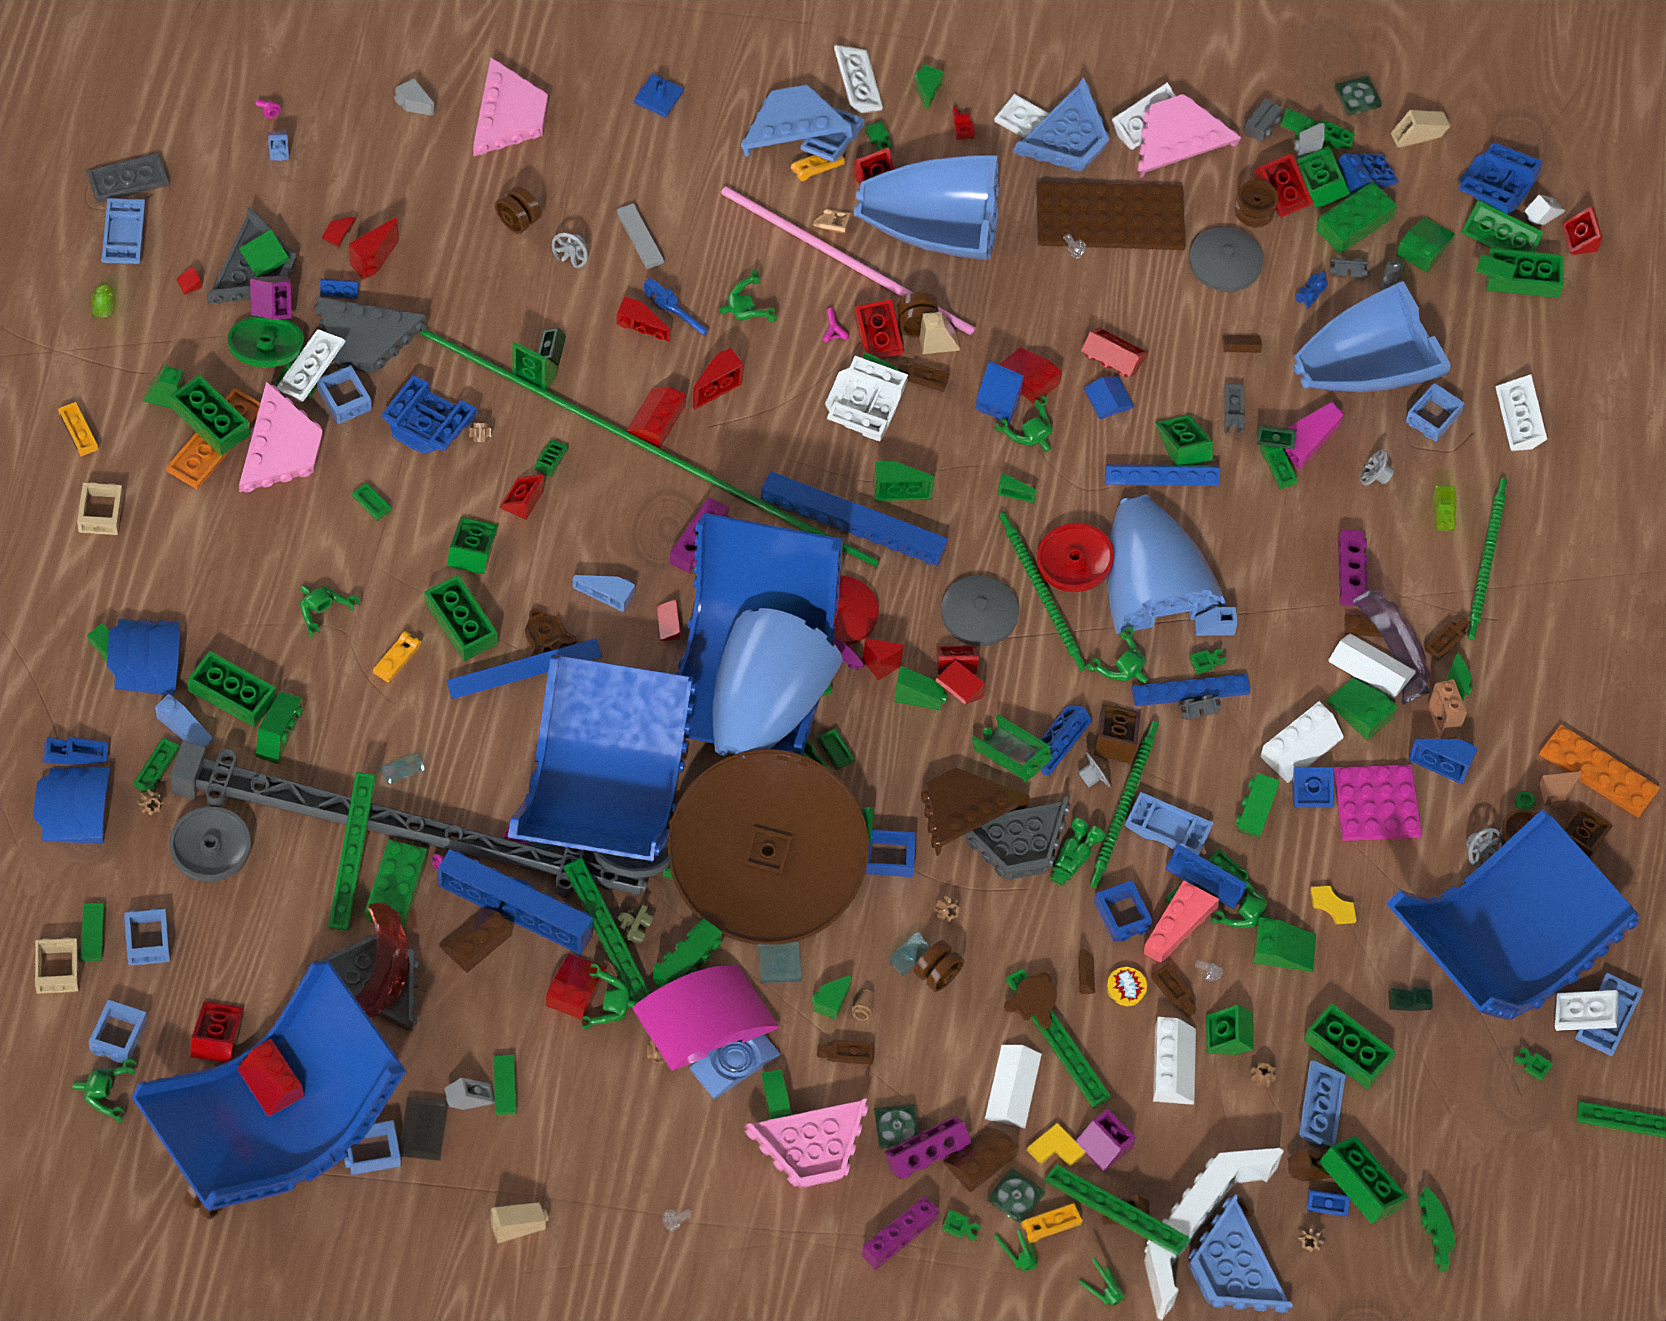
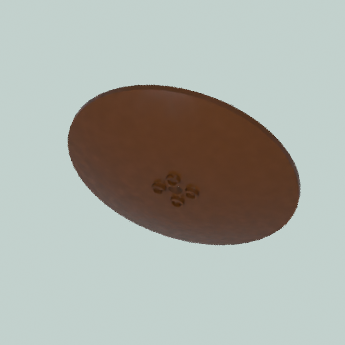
M765 749L742 752L723 759L709 767L693 781L681 797L671 820L668 835V857H671V853L674 852L673 858L669 863L674 883L682 899L700 920L704 918L721 930L723 935L728 938L753 945L772 946L807 939L830 926L847 910L856 897L866 873L869 842L866 823L855 797L833 772L808 757L783 750ZM768 846L774 852L771 856H765L762 853V849Z

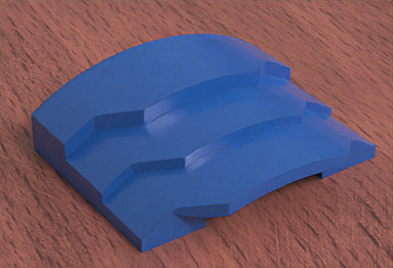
M1493 142L1485 154L1476 156L1471 166L1459 179L1461 184L1459 190L1475 196V199L1488 203L1491 207L1505 214H1509L1521 204L1531 190L1542 169V161Z
M412 375L381 414V417L390 424L394 439L415 451L426 454L435 450L445 451L462 430L467 428L477 416V408L462 400L457 405L452 404L431 393L428 382Z
M118 619V625L109 630L107 668L115 675L114 689L160 695L170 694L173 696L176 688L179 657V622L160 619L159 622Z
M90 766L89 769L50 768L49 775L37 781L33 818L43 828L42 841L103 844L107 790L109 791L111 778L110 767Z

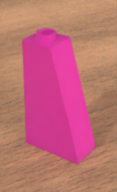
M1333 402L1287 427L1297 429V437L1294 449L1283 448V450L1298 470L1309 461L1341 426L1343 413Z

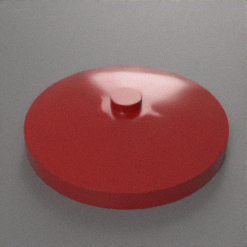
M1070 523L1053 529L1042 539L1037 550V566L1041 576L1048 584L1062 591L1083 592L1100 585L1112 571L1114 551L1111 541L1101 530L1088 524Z
M840 575L838 612L833 626L835 627L834 636L848 645H852L865 639L875 628L878 619V602L874 593L866 584L853 577Z

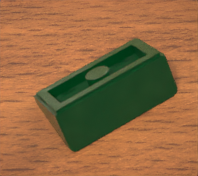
M560 328L544 330L538 354L559 366L566 339L565 333Z
M1259 425L1256 445L1294 449L1297 429Z

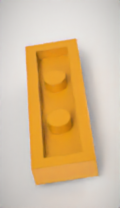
M74 402L58 408L59 415L80 457L99 450L77 403Z

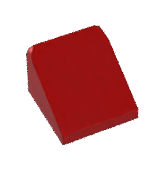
M194 267L188 269L176 279L184 295L202 288L201 280Z

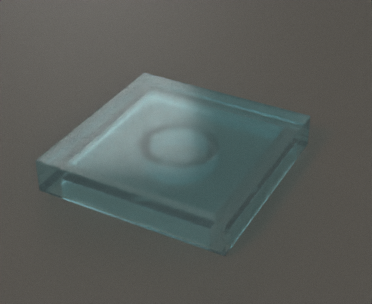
M799 942L775 945L758 944L761 983L798 982L802 980Z

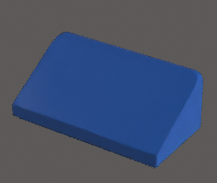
M1308 1189L1306 1211L1348 1217L1350 1198L1346 1194Z

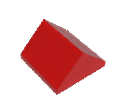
M889 147L855 159L853 176L860 187L863 181L895 170Z
M1591 206L1562 223L1569 251L1572 255L1598 252L1603 237L1594 207Z
M539 474L517 478L500 508L526 520L544 492V476Z
M865 638L862 660L878 681L900 668L904 644Z
M936 646L938 674H942L955 660L973 674L977 673L979 655L975 646Z
M956 660L936 679L938 684L965 705L980 700L984 696L985 683Z

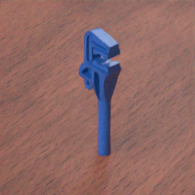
M648 278L643 283L644 293L649 299L656 293L654 300L656 306L677 314L702 335L705 336L708 333L706 327L678 306V299L674 296V291L663 288L651 278Z

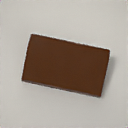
M1222 336L1224 352L1261 353L1262 341L1260 336Z
M1081 948L1078 956L1081 994H1094V958L1087 950Z

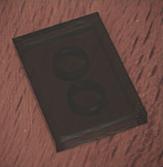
M407 1097L399 1148L400 1157L440 1161L448 1111L447 1101Z

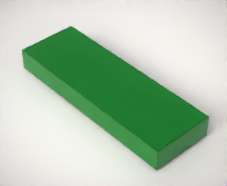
M162 738L134 781L133 787L142 792H148V789L153 792L178 754L180 745Z
M83 903L81 961H102L104 903Z
M514 1055L493 1056L495 1115H516Z

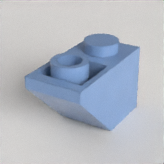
M269 131L270 160H289L287 131Z
M1216 607L1196 616L1194 619L1196 636L1235 635L1237 627L1236 607Z

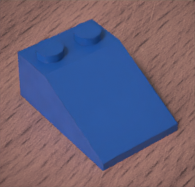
M989 361L977 396L975 409L983 414L991 415L999 421L1005 419L1007 423H1010L1019 407L1024 376Z
M1416 739L1408 761L1463 784L1472 766L1478 747L1470 742L1458 739Z

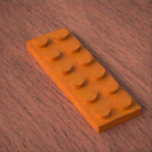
M234 388L225 399L250 423L251 428L256 422L261 403ZM195 433L167 465L166 472L198 490L231 450L220 456L202 437Z
M1562 724L1539 754L1567 773L1581 771L1582 775L1579 781L1638 819L1660 790L1659 786Z

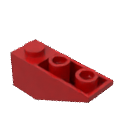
M624 297L616 315V324L641 334L653 336L658 340L669 342L670 328L643 302Z

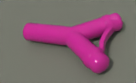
M828 308L827 315L830 326L824 334L823 341L829 342V340L834 338L847 340L849 334L837 325L834 309Z

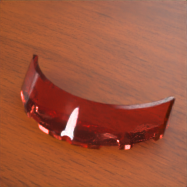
M383 902L371 903L368 906L377 933V957L369 981L355 997L369 1018L381 1014V1011L393 1004L402 990V985L406 981L409 970V962L407 961V949H410L409 940L405 937L400 922L402 919L398 912Z

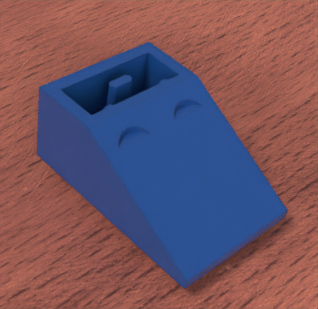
M1343 154L1337 161V165L1350 193L1348 196L1353 195L1372 181L1380 189L1399 182L1383 154Z

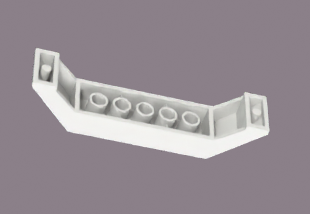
M1280 1148L1219 1153L1215 1159L1212 1157L1205 1167L1207 1169L1204 1174L1200 1172L1194 1181L1195 1185L1193 1188H1188L1182 1196L1181 1204L1176 1203L1170 1212L1172 1214L1170 1218H1165L1162 1222L1190 1237L1191 1242L1234 1184L1263 1180L1267 1183L1278 1168L1284 1151ZM1148 1240V1246L1144 1251L1147 1253L1144 1262L1157 1317L1163 1320L1173 1307L1179 1290L1174 1286L1171 1266L1179 1256Z

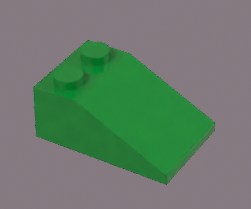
M1329 146L1295 160L1316 209L1350 194Z
M1424 217L1401 240L1396 255L1428 273L1456 237V234Z
M516 342L512 344L513 374L547 390L557 376V365L546 357Z
M1190 414L1155 422L1165 449L1174 465L1204 464L1213 460V441Z
M875 461L873 476L874 501L932 499L934 476L896 461Z
M461 516L450 544L446 566L468 570L477 574H485L499 525Z
M1355 678L1348 681L1326 700V703L1366 740H1369L1393 720L1398 708L1385 694Z
M1259 917L1256 927L1253 964L1313 972L1316 934L1281 920Z

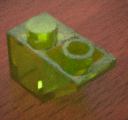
M98 285V288H94L91 294L92 317H111L113 314L114 288H109V285Z
M1436 486L1432 497L1435 530L1454 531L1457 505L1455 486Z

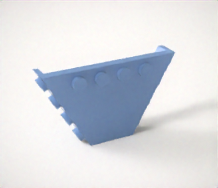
M1084 78L1037 127L1016 144L1012 151L1013 153L1035 158L1038 161L1050 162L1056 166L1068 167L1074 171H1083L1104 150L1109 141V135L1103 127L1102 117L1097 112L1096 102L1092 99L1090 87Z
M808 85L770 92L768 98H765L761 111H758L754 124L750 126L747 137L743 139L741 147L744 151V156L747 157L753 148L839 132H843L848 138H853V127L848 120H844L841 117V114L836 109H832L828 101L823 100L815 89L812 90Z
M1235 1194L1233 1199L1228 1197L1222 1206L1225 1211L1221 1216L1219 1214L1216 1215L1211 1223L1214 1226L1210 1233L1208 1231L1204 1233L1200 1239V1242L1203 1244L1199 1250L1194 1248L1188 1257L1191 1260L1188 1266L1206 1302L1216 1308L1233 1305L1234 1309L1254 1307L1256 1311H1267V1308L1275 1309V1312L1287 1313L1288 1310L1293 1308L1292 1303L1288 1302L1237 1202V1195Z

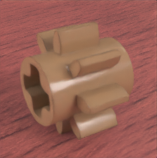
M473 422V427H469V437H473V442H488V437H492V427H488V422Z
M148 789V792L140 793L141 797L137 803L141 806L139 810L142 813L147 811L152 816L153 812H160V805L164 802L159 799L161 795L158 792L153 794Z
M946 895L944 899L937 900L936 908H934L935 911L939 912L937 917L948 922L955 917L957 918L961 907L956 905L958 900Z
M651 1041L646 1049L647 1059L652 1058V1062L656 1064L665 1063L666 1061L653 1041Z
M1268 1061L1262 1064L1258 1062L1257 1068L1252 1067L1251 1073L1254 1075L1251 1081H1255L1258 1087L1264 1085L1269 1087L1270 1081L1275 1082L1276 1075L1274 1073L1276 1068H1272Z
M1312 1225L1310 1229L1304 1227L1302 1230L1303 1234L1298 1238V1240L1302 1241V1248L1308 1249L1309 1252H1312L1315 1248L1320 1250L1322 1248L1321 1243H1324L1326 1240L1325 1237H1322L1323 1230L1315 1228V1225Z

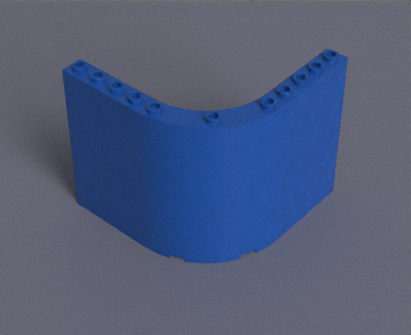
M703 513L701 520H697L695 531L698 534L695 546H698L695 552V560L697 562L694 568V574H697L694 580V588H696L694 613L688 623L690 634L685 654L679 660V672H675L678 675L694 677L693 683H697L695 695L691 694L690 702H694L692 714H688V722H691L689 734L686 733L685 738L714 743L712 704L716 675L737 617L739 618L744 611L751 609L754 612L758 611L759 608H767L797 616L805 620V625L812 629L818 628L828 636L826 640L833 645L835 627L833 626L839 603L843 539ZM820 698L802 721L783 739L770 748L771 750H783L803 755Z
M553 654L550 657L535 757L538 767L532 772L529 794H526L524 802L511 817L508 837L650 861L659 856L662 848H664L668 841L670 830L668 827L671 815L674 814L677 803H674L679 773L684 771L685 766L682 754L686 753L688 741H685V734H689L691 722H688V714H692L694 702H690L691 694L695 695L697 683H693L694 677Z
M1544 809L1534 816L1476 871L1465 878V884L1458 889L1455 886L1443 892L1439 899L1435 896L1424 898L1404 890H1399L1386 902L1389 908L1480 1013L1510 1020L1533 1008L1539 1009L1545 1003V1000L1557 993L1568 983L1573 984L1580 977L1579 974L1584 969L1585 971L1590 969L1595 964L1594 960L1599 956H1604L1610 950L1608 947L1613 943L1616 944L1624 938V933L1628 929H1634L1639 924L1638 920L1641 918L1640 914L1560 824Z
M329 960L317 961L309 966L308 972L300 981V985L293 993L291 1000L284 1008L274 1027L254 1047L247 1049L234 1060L215 1068L199 1072L193 1071L189 1074L175 1075L168 1078H159L148 1082L143 1081L137 1085L132 1099L207 1211L291 1191L295 1189V1184L304 1180L310 1182L331 1169L348 1155L346 1153L347 1149L354 1143L358 1145L366 1136L407 1071ZM269 1039L273 1041L302 1085L304 1093L303 1098L270 1117L266 1115L237 1070L252 1049Z

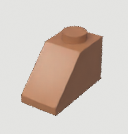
M1581 771L1543 775L1539 786L1544 805L1558 806L1564 803L1578 785L1582 775Z

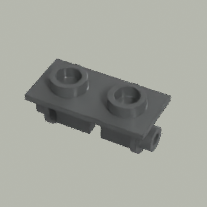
M1335 257L1329 264L1334 265L1333 267L1330 266V274L1346 277L1347 270H1350V277H1367L1368 270L1364 269V267L1366 268L1369 262H1364V259L1359 258L1348 261L1344 257Z
M1213 695L1201 697L1202 701L1195 702L1194 699L1183 701V705L1178 707V709L1183 708L1184 710L1181 711L1182 719L1190 720L1201 717L1200 709H1202L1203 716L1217 714L1218 711H1221L1220 704H1216V700L1220 699V697L1213 698Z

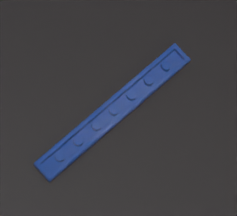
M597 638L446 680L451 699L547 673L550 657L553 654L585 660L600 658L602 654Z

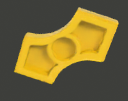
M1331 886L1311 887L1310 892L1314 909H1321L1329 913L1335 924L1356 923L1353 902H1346L1338 898L1333 893Z

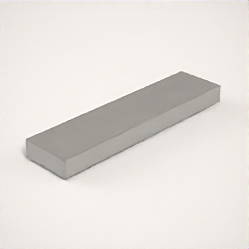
M630 204L617 209L616 213L646 269L664 264V259L635 205Z

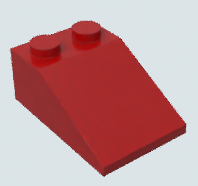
M1292 153L1253 170L1257 180L1268 182L1277 191L1278 201L1275 210L1280 218L1314 204Z
M396 217L349 243L350 265L362 280L374 276L380 270L399 242L398 219Z
M892 299L854 307L853 312L865 353L879 359L904 354Z
M1021 347L999 364L1024 376L1021 394L1033 405L1036 399L1039 402L1041 396H1046L1061 382L1062 371L1050 360Z
M731 348L720 351L694 385L692 406L694 410L742 385L743 363Z
M569 953L547 991L546 1006L583 1020L582 1017L586 1015L602 981L600 977L593 978L590 976V973L596 974L598 972V968L591 967L592 964L596 963ZM596 964L602 971L606 972L607 967Z
M203 1001L191 1037L190 1057L220 1063L232 1061L244 1007Z

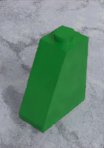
M164 366L149 384L143 402L171 408L170 395L185 385L183 370Z
M900 666L894 702L940 711L941 704H946L948 692H944V688L936 680Z

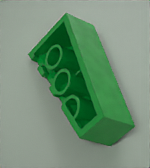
M703 918L687 934L686 941L680 940L677 943L673 954L668 952L664 956L662 964L658 962L654 966L653 985L661 988L674 980L697 972L701 964L705 965L708 962L710 954L721 947L723 932Z

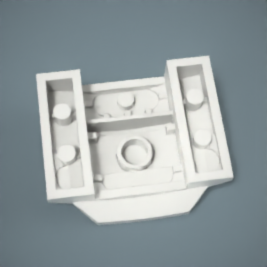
M855 356L850 368L838 373L833 388L825 402L829 411L827 419L845 425L847 428L861 432L865 437L880 442L897 409L907 383L908 374Z

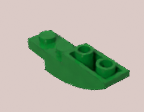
M1289 108L1285 110L1280 126L1294 131V137L1299 138L1300 132L1324 123V141L1322 146H1329L1330 148L1350 149L1356 134L1327 120L1322 119L1321 122H1318Z
M1424 1187L1421 1195H1418V1205L1422 1207L1423 1213L1420 1216L1421 1226H1424L1425 1234H1431V1243L1435 1245L1436 1250L1433 1256L1434 1264L1438 1265V1272H1447L1450 1265L1449 1252H1453L1456 1245L1454 1232L1442 1204L1428 1187Z

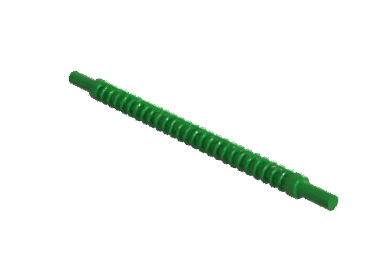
M1505 478L1500 479L1498 492L1494 496L1492 515L1489 520L1490 524L1488 525L1489 528L1482 556L1483 560L1480 565L1481 569L1479 570V578L1477 579L1476 592L1474 593L1473 606L1469 617L1470 627L1467 637L1469 640H1475L1478 624L1481 623V615L1486 597L1485 593L1488 588L1487 584L1489 583L1488 579L1491 574L1490 570L1492 569L1491 566L1498 538L1497 534H1499V525L1501 524V516L1503 515V507L1506 501L1507 479Z
M1000 513L999 518L1006 529L1005 534L1010 538L1009 541L1012 542L1011 545L1014 547V551H1017L1016 555L1021 560V564H1024L1023 568L1028 573L1027 576L1031 577L1030 581L1033 582L1034 589L1040 595L1039 598L1042 600L1044 608H1047L1048 616L1052 617L1051 621L1056 626L1055 629L1058 631V634L1061 635L1060 638L1063 640L1068 654L1073 657L1079 670L1084 671L1087 667L1079 653L1080 649L1078 645H1075L1076 641L1073 640L1074 637L1071 636L1069 628L1066 627L1067 624L1063 623L1064 619L1061 618L1062 615L1059 614L1057 606L1054 605L1055 601L1052 600L1048 588L1045 587L1046 584L1042 583L1043 579L1040 578L1039 571L1033 565L1034 562L1031 561L1032 558L1029 556V552H1026L1025 544L1022 543V539H1019L1020 535L1017 529L1012 526L1006 513Z
M1152 721L1147 736L1142 740V745L1138 751L1139 754H1137V759H1135L1133 764L1134 768L1131 769L1132 772L1129 774L1130 777L1124 788L1125 791H1123V796H1121L1119 801L1120 805L1117 806L1116 814L1113 816L1114 819H1112V824H1110L1108 829L1109 833L1106 834L1107 838H1105L1099 853L1100 856L1097 858L1098 861L1095 863V872L1090 883L1092 888L1098 887L1102 873L1108 867V859L1111 858L1112 850L1115 848L1114 845H1116L1118 835H1120L1119 831L1122 830L1121 826H1123L1127 816L1126 812L1129 811L1130 803H1132V798H1134L1136 793L1135 789L1138 788L1137 784H1139L1141 779L1140 775L1143 774L1144 766H1146V761H1148L1150 756L1149 752L1152 751L1151 748L1155 743L1154 737L1159 723L1156 721Z

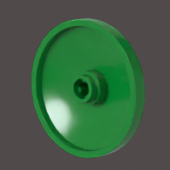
M253 316L239 321L230 329L227 345L232 356L242 363L255 367H277L292 362L300 355L304 348V336L301 329L287 319H269Z

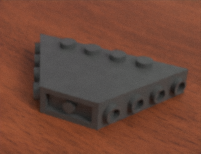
M249 206L246 219L214 287L207 293V304H220L230 301L238 302L250 299V277L256 276L239 248L270 229L272 230L269 224H265L259 214ZM276 236L290 260L263 277L288 276L290 280L296 267V254L284 244L280 236Z
M316 297L317 304L314 305L317 316L321 315L322 318L319 320L322 331L326 330V333L346 341L332 360H336L338 368L352 366L356 371L375 374L392 357L397 356L399 351L405 345L410 344L413 338L418 333L423 332L427 326L426 316L423 314Z
M1066 796L1063 802L1007 812L963 835V837L967 840L970 848L976 849L981 854V858L986 863H990L994 867L995 872L1007 881L1045 874L1047 868H1052L1055 856L1051 854L1053 849L1057 850L1060 838H1057L1058 832L1062 833L1066 821H1063L1062 818L1063 815H1068L1071 804L1067 803L1069 796Z
M381 933L366 936L356 944H349L345 949L333 952L326 958L318 961L329 960L361 1006L413 1032V1025H417V1012H413V1007H417V994H413V989H417L418 976H414V971H418V959H414V950Z

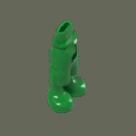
M1080 818L1072 820L1073 837L1065 840L1055 866L1052 869L1053 874L1050 880L1061 886H1064L1067 880H1071V876L1077 873L1081 865L1086 863L1091 855L1090 848L1102 842L1106 837L1105 832L1096 826H1092L1089 830L1087 823ZM1087 834L1085 842L1083 844H1079Z

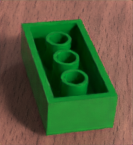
M1372 181L1320 216L1316 231L1339 254H1342L1393 219L1397 204Z
M1490 248L1488 256L1516 265L1517 267L1511 284L1486 275V291L1560 298L1564 286V255Z
M200 374L170 395L171 408L220 456H223L251 435L250 423Z
M459 575L424 591L425 605L464 662L498 645L497 631Z
M211 651L207 653L187 679L189 692L253 728L258 725L277 697L276 687Z
M388 840L366 906V921L406 929L428 860L427 849Z
M1333 1003L1311 1025L1304 1038L1307 1044L1367 1090L1393 1063L1396 1055L1393 1049Z
M1356 1135L1330 1147L1319 1161L1325 1171L1329 1173L1371 1224L1396 1213L1409 1198Z

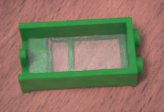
M998 714L996 716L998 727L993 732L991 728L985 727L983 730L985 739L983 741L975 736L972 737L974 751L983 754L1023 779L1026 783L1053 759L1050 745Z

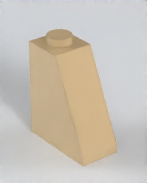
M1410 110L1394 128L1391 135L1397 147H1404L1441 138L1450 125L1444 112Z
M943 313L923 314L920 331L922 354L960 351L957 333Z
M539 1202L491 1209V1226L497 1243L546 1229L548 1215L546 1209H541Z

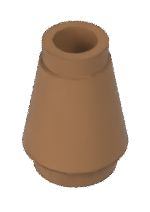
M863 990L853 1006V1016L856 1019L865 1021L871 1017L874 996L872 991Z

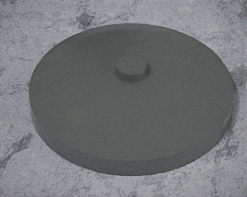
M1216 227L1204 231L1194 240L1190 249L1189 264L1195 277L1207 287L1223 292H1235L1249 287L1258 279L1263 266V253L1256 240L1246 232L1232 227Z
M970 576L955 582L946 591L941 606L942 620L949 633L959 641L973 646H990L1006 639L1015 629L1019 615L1018 602L1013 592L1001 581L987 576Z
M203 807L187 813L176 823L170 835L169 847L175 866L184 875L201 882H217L233 876L245 865L251 851V839L245 822L238 815L220 807Z
M668 841L664 848H662L659 856H656L653 861L593 851L596 860L605 869L621 876L633 878L649 877L663 872L670 866L669 863L674 854L673 852L671 857H668Z

